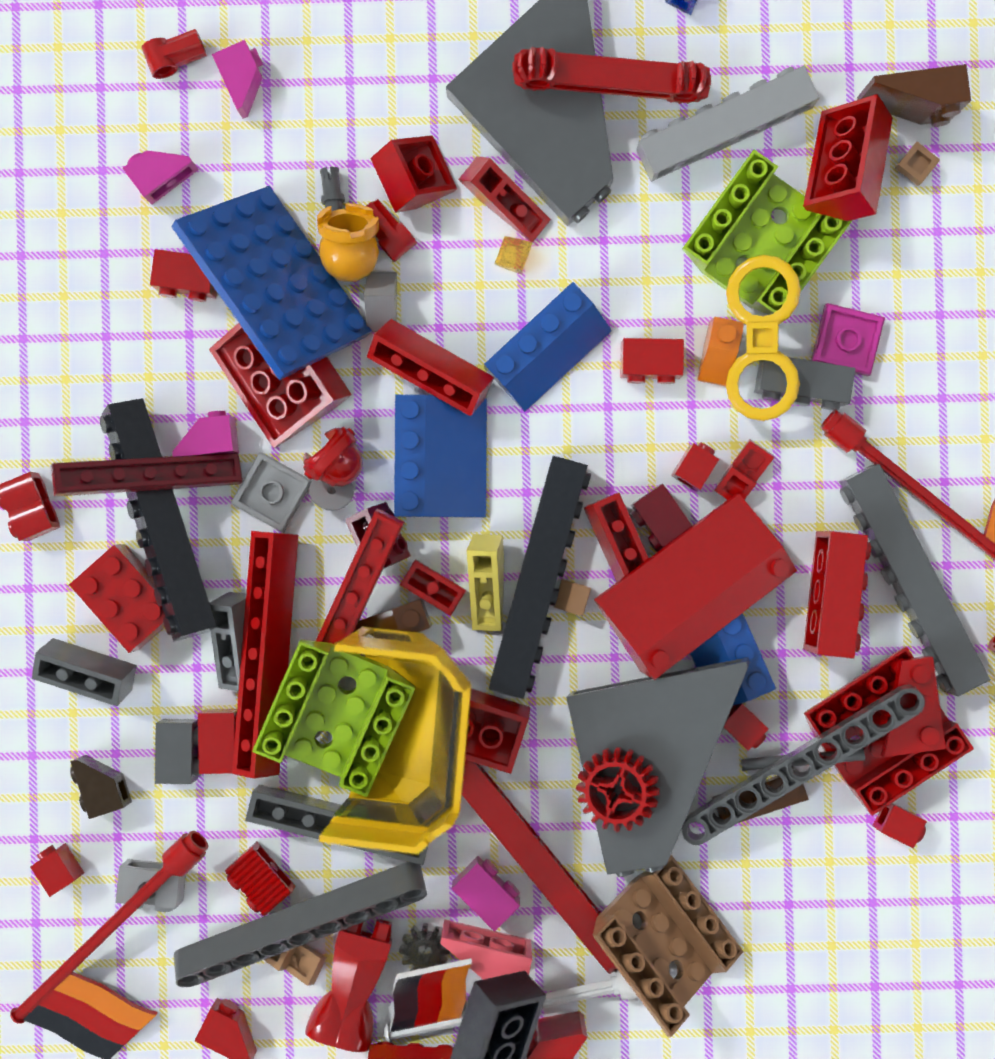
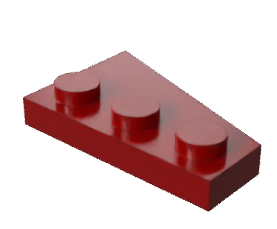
M922 656L898 660L893 690L902 685H912L923 695L925 706L920 714L887 733L885 745L882 746L881 756L890 757L946 749L933 657ZM906 693L900 698V705L905 708H911L917 702V696L913 693Z

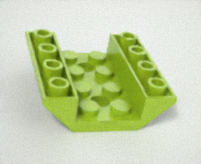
M753 149L682 250L701 273L726 291L729 278L737 267V259L742 257L748 259L760 255L779 257L789 263L798 275L802 291L852 220L845 221L805 210L803 207L805 196L777 177L774 172L778 166L755 149ZM776 209L782 210L786 214V222L784 224L775 223L771 217L772 211ZM760 268L753 270L746 275L740 285V301L750 308L771 315L779 310L786 301L788 293L787 283L782 274L774 269Z
M300 639L252 752L279 763L282 762L284 755L340 777L339 787L367 797L416 686L384 664L357 653L334 651L335 644ZM346 676L352 677L356 681V687L352 690H344L339 685V680ZM319 731H328L333 739L331 742L323 744L318 742L315 735Z

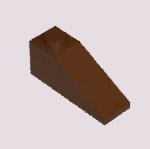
M420 598L359 620L355 631L361 627L420 632L431 628L432 623L424 601Z

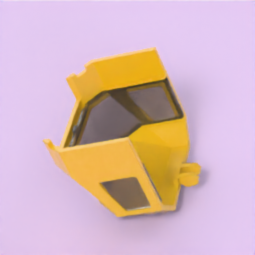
M361 627L336 643L334 651L365 654V657L390 667L416 686V689L368 796L365 797L350 791L349 798L333 814L331 822L319 835V842L418 854L439 835L450 829L460 813L471 682L443 648L427 638L423 633Z

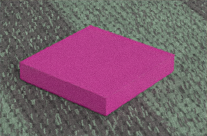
M826 303L811 361L856 368V374L870 376L885 317Z

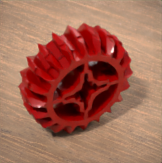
M617 747L613 756L609 748H605L602 756L598 753L593 754V762L586 761L583 765L586 771H580L578 774V778L582 782L576 785V790L584 793L578 797V802L588 804L583 809V814H588L592 811L594 813L591 819L592 823H596L600 818L604 821L602 824L603 829H607L610 823L613 824L615 832L620 831L622 824L627 831L632 830L633 822L638 826H642L644 823L643 817L650 818L653 814L651 808H656L658 805V801L654 797L660 794V788L651 786L658 782V776H648L653 770V766L650 764L643 767L641 764L645 757L642 755L637 760L632 759L634 751L631 749L628 750L626 756H622L621 747ZM620 767L616 776L605 775L601 777L597 775L599 771L605 768ZM630 772L639 781L642 792L638 791V787H635L629 781ZM620 778H622L620 783V786H622V792L614 801L616 793L614 792L615 788L613 787L619 782ZM595 787H597V791L606 797V806L598 798ZM622 802L630 804L635 802L639 804L628 811H616L618 804Z

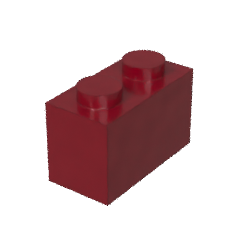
M664 484L658 485L630 505L634 510L630 515L640 528L645 526L651 534L647 539L656 552L692 527V524Z

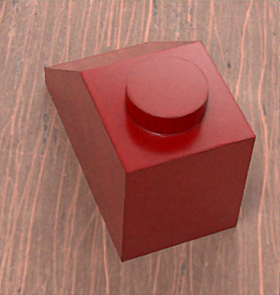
M217 998L194 1041L229 1059H253L257 1050L244 1011L239 1009L237 1004L231 1000Z

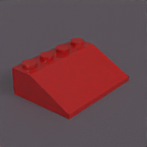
M239 323L209 348V351L273 448L283 444L331 412L352 395L328 357L279 380Z

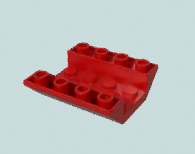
M904 646L805 711L804 716L813 735L817 737L891 692L894 687L898 660L914 658L909 649ZM941 707L946 749L883 757L881 756V751L886 741L887 734L864 747V761L841 762L834 765L846 785L871 816L974 749L958 723L950 721ZM882 709L877 710L873 714L872 720L877 724H884L887 722L888 717H890V713ZM851 726L845 732V736L848 739L855 735H860L861 737L863 735V730L857 726ZM830 742L820 745L824 752L836 751V747Z

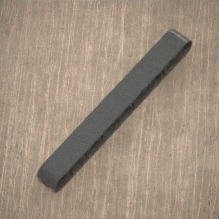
M902 685L691 812L686 817L682 827L684 839L692 845H701L914 718L922 712L925 706L923 695L912 685ZM906 693L915 694L917 696L916 704L911 708L902 707L900 705L902 695ZM882 709L890 713V718L886 723L877 724L872 720V716L877 710ZM851 726H857L863 730V735L858 740H850L845 736L846 730ZM830 742L836 747V751L831 756H823L818 751L819 746L822 743ZM796 759H804L810 766L805 772H798L793 769L792 763ZM770 775H778L782 778L783 784L778 788H772L766 783V778ZM743 791H752L756 795L757 800L751 804L745 803L741 800L740 794ZM724 806L730 811L731 816L721 819L716 816L714 809ZM699 822L704 826L705 832L695 834L690 830L689 824Z
M411 862L397 865L180 948L174 952L176 985L179 987L199 985L418 902L427 895L421 865Z

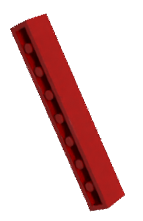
M251 531L232 774L253 779L280 775L279 762L256 754L252 750L288 669L299 536L297 534Z

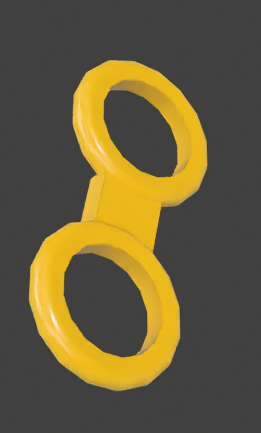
M760 255L748 258L736 267L729 278L726 291L730 310L737 320L747 325V351L736 359L728 371L726 381L728 399L737 412L748 419L759 421L775 419L787 412L797 399L800 387L797 368L789 357L779 352V324L788 319L798 306L801 288L798 275L791 265L776 256ZM760 268L774 269L782 274L788 288L787 298L782 307L775 313L766 316L753 315L746 311L739 297L740 285L746 275ZM761 360L771 361L780 366L787 380L786 392L780 402L764 409L755 408L746 403L740 395L738 386L740 375L744 369L753 362Z

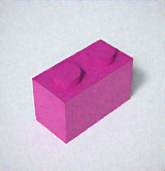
M477 856L453 880L451 889L495 932L520 907V897L518 896L520 892L509 880L504 882L497 875L499 871L488 859L483 861Z

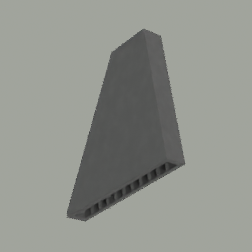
M539 0L446 86L447 98L568 227L573 221L576 223L582 221L590 212L588 207L595 201L601 203L611 193L610 187L613 181V172L601 94L554 89L533 91L531 89L524 90L515 85L512 63L514 62V55L522 49H531L532 46L535 48L544 47L545 49L553 48L556 52L596 56L588 0Z
M749 657L664 673L655 680L650 677H644L573 691L566 696L583 771H586L583 767L586 761L593 762V754L598 753L602 756L603 750L609 748L614 756L615 749L621 747L622 756H626L629 749L634 751L632 756L634 760H637L640 755L644 756L645 759L641 765L643 767L650 764L653 766V770L648 776L655 775L659 779L656 784L651 785L660 788V794L654 797L657 799L658 805L656 808H651L653 814L650 818L643 817L644 823L642 826H638L633 822L632 830L627 831L622 824L620 831L615 832L612 823L609 824L607 829L602 828L604 821L600 818L595 823L607 875L616 873L618 877H624L633 874L634 870L646 869V872H655L667 865L749 667ZM620 767L605 768L599 771L597 775L601 777L605 775L616 776ZM630 772L629 781L632 785L638 787V791L642 792L639 781ZM622 778L613 787L616 793L614 801L622 792V786H620ZM595 787L598 798L606 806V797L597 791V787ZM622 802L618 804L616 811H628L639 804L635 802L631 804Z

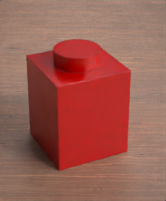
M701 442L699 445L693 443L689 445L671 476L695 491L701 490L718 463L719 458L714 456L715 450Z
M742 703L732 705L723 727L748 751L752 747L755 749L761 745L766 739L765 733L769 730Z
M891 803L879 811L872 826L881 833L914 849L916 843H919L925 835L927 821L917 814Z
M66 843L57 849L52 844L37 854L39 861L30 866L49 897L85 873Z

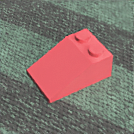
M444 919L440 944L459 960L471 958L472 964L470 969L482 979L526 971L529 975L532 963L531 939Z

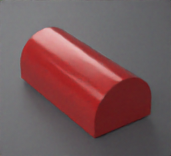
M417 559L413 561L400 583V586L449 616L453 614L467 591Z

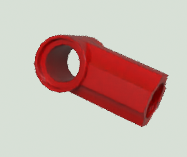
M196 29L170 39L162 37L153 38L146 41L141 47L151 75L155 79L170 77L177 72L178 67L207 56Z
M379 199L366 206L373 209V216H378L379 230L375 235L378 239V244L395 263L414 247L417 241L401 222L398 223Z

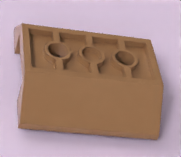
M670 855L668 863L663 869L655 872L644 871L635 877L597 917L593 932L595 940L668 1037H672L690 1016L684 1006L712 973L727 972L744 952L672 855ZM635 913L641 918L640 929H636L632 922ZM671 962H674L677 966L675 978L669 973Z

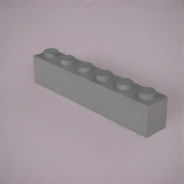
M805 65L795 70L794 67L786 68L777 74V78L769 82L766 79L760 80L743 94L734 92L726 96L721 104L712 107V104L705 105L695 112L696 115L686 120L684 116L670 122L668 128L658 132L657 129H653L643 134L636 151L650 181L659 179L812 109L819 100V96Z

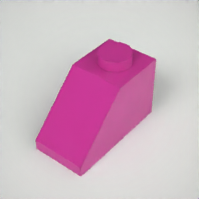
M242 40L212 54L237 111L242 119H244L250 113L263 77L258 67L262 66L263 63L256 48L250 50L246 41Z
M149 150L133 155L128 160L127 165L122 168L142 196L151 205L199 170L189 156Z
M226 411L208 412V417L199 418L172 451L173 457L239 453L235 417L226 415Z

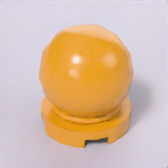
M345 203V209L332 211L331 206H328L321 210L317 215V228L322 236L319 245V255L325 270L331 276L343 282H357L369 276L375 268L379 255L375 238L379 230L378 216H373V209L360 204Z

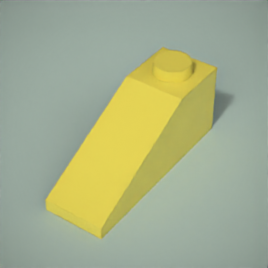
M473 534L466 550L472 630L502 631L504 595L503 535Z

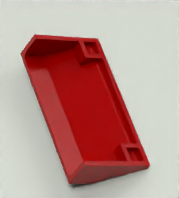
M736 493L596 597L594 601L640 672L655 680L788 579L797 570L784 547L743 497Z

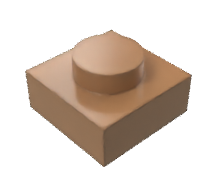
M916 142L895 169L919 186L940 159L919 142Z

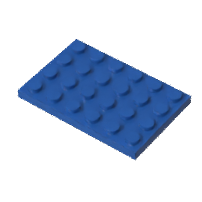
M270 185L178 218L173 222L171 227L279 380L366 338L372 332L337 280L325 270L320 256Z

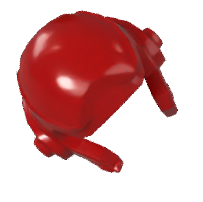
M344 427L333 428L325 432V436L329 441L313 456L307 452L304 454V475L309 480H321L332 487H344L356 480L361 473L363 456L357 448V439L354 437L355 433L352 429Z

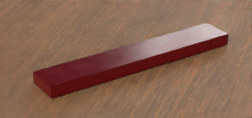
M239 453L51 464L54 497L240 485L243 482Z

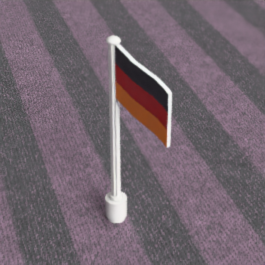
M471 958L397 974L393 985L394 1013L391 1024H387L384 1028L386 1041L391 1043L394 1039L461 1026L465 1013L463 1008L466 1002V977L472 964ZM616 969V976L610 977V980L545 993L546 998L542 1008L613 993L614 996L620 995L622 1001L637 998L638 996L618 969Z

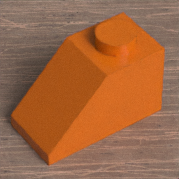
M715 316L709 322L697 381L726 386L728 371L734 364L739 351L744 323Z

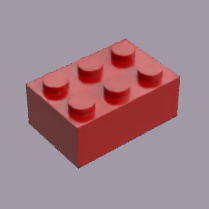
M114 544L69 584L128 653L140 650L164 628L163 619L165 614L162 606L157 604L154 596L156 586L153 576L150 577L145 566L125 544Z

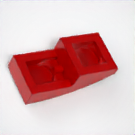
M749 439L714 491L727 500L736 493H739L745 500L756 486V481L775 458L774 455Z

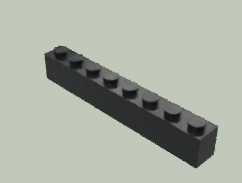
M143 398L112 403L106 406L100 416V426L103 433H107L110 441L109 455L111 460L162 457ZM173 489L126 492L128 498L127 511L130 518L135 520L138 529L136 530L137 543L140 548H144L146 554L145 568L150 577L153 576L156 586L154 596L157 604L163 608L165 614L163 623L167 634L172 636L173 642L208 633L217 625Z
M552 456L491 676L489 690L524 699L526 692H532L536 677L531 675L533 663H540L544 648L539 646L541 634H548L551 618L547 617L549 605L555 606L559 594V589L554 588L557 576L563 577L567 560L562 559L565 547L571 548L575 536V531L570 530L573 518L579 520L583 507V502L578 501L581 489L587 491L591 478V473L586 472L588 467L586 464L557 456Z

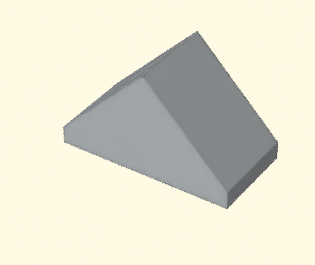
M371 272L366 277L364 291L366 325L371 328L372 332H377L390 319L397 322V272Z

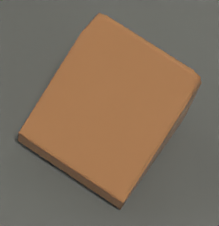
M561 579L558 598L553 607L583 617L591 587Z

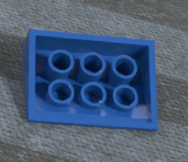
M395 395V517L486 518V398L477 410L469 416L434 395Z

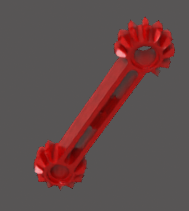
M532 46L531 49H522L515 54L514 62L512 63L515 85L524 90L545 91L546 89L667 99L670 103L689 104L690 102H700L702 99L707 98L711 86L710 68L701 62L694 63L693 61H681V63L562 53L556 52L553 48L545 49L544 47L535 48Z

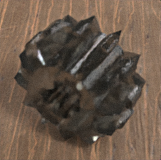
M425 922L423 923L422 931L414 925L410 930L411 935H403L402 941L404 944L399 947V953L405 955L402 958L403 965L412 964L410 971L447 963L446 955L450 954V952L440 944L441 935L438 936L440 927L435 926L432 931H429L428 923ZM420 946H425V949L430 947V953L425 954V950L421 953L419 951Z

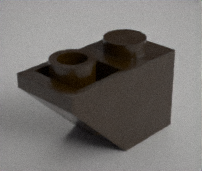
M87 755L70 761L72 766L70 768L71 778L75 784H78L81 793L79 797L80 806L84 812H87L89 819L122 809L132 802L123 773Z

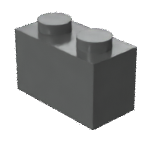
M162 719L156 723L155 784H192L198 779V776L202 775L199 774L198 719Z

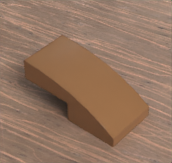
M304 944L267 958L264 961L278 971H288L305 985L310 986L315 984L327 957Z

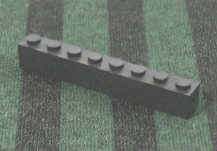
M880 464L870 465L839 481L842 487L840 494L847 505L851 504L856 514L853 516L856 526L861 532L865 531L866 535H868L869 542L871 543V554L874 558H878L883 566L881 574L888 585L892 584L897 594L894 598L901 611H906L911 621L908 623L912 634L915 638H920L924 649H922L923 656L933 657L934 667L938 673L936 681L944 692L959 697L990 681L976 650Z

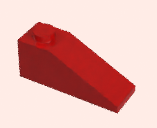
M477 156L458 179L479 201L532 243L551 220L491 158Z

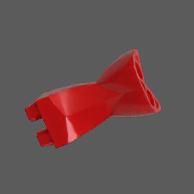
M383 919L376 920L373 933L362 930L364 922L338 932L332 966V991H329L319 1000L309 1016L305 1034L310 1039L351 1052H367L369 1050V1044L372 1043L374 1035V1020L372 1009L367 1000L380 978L393 941L390 938L392 922Z

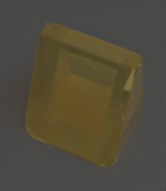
M504 236L494 265L522 275L533 243Z

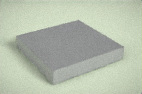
M259 452L231 504L284 533L309 490L312 480L270 456Z

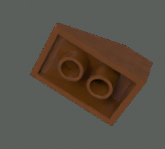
M967 64L874 76L858 95L857 100L878 94L891 115L920 125L931 123L932 127L944 126L949 124L950 120L960 114L961 110L971 102Z

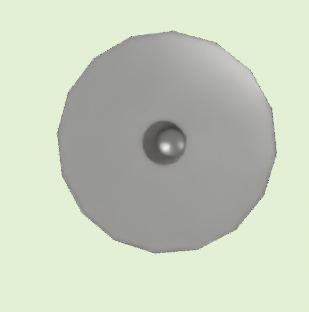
M313 479L309 486V495L318 507L325 510H339L345 508L351 502L354 496V487L352 483L344 487H332L321 480L316 481Z

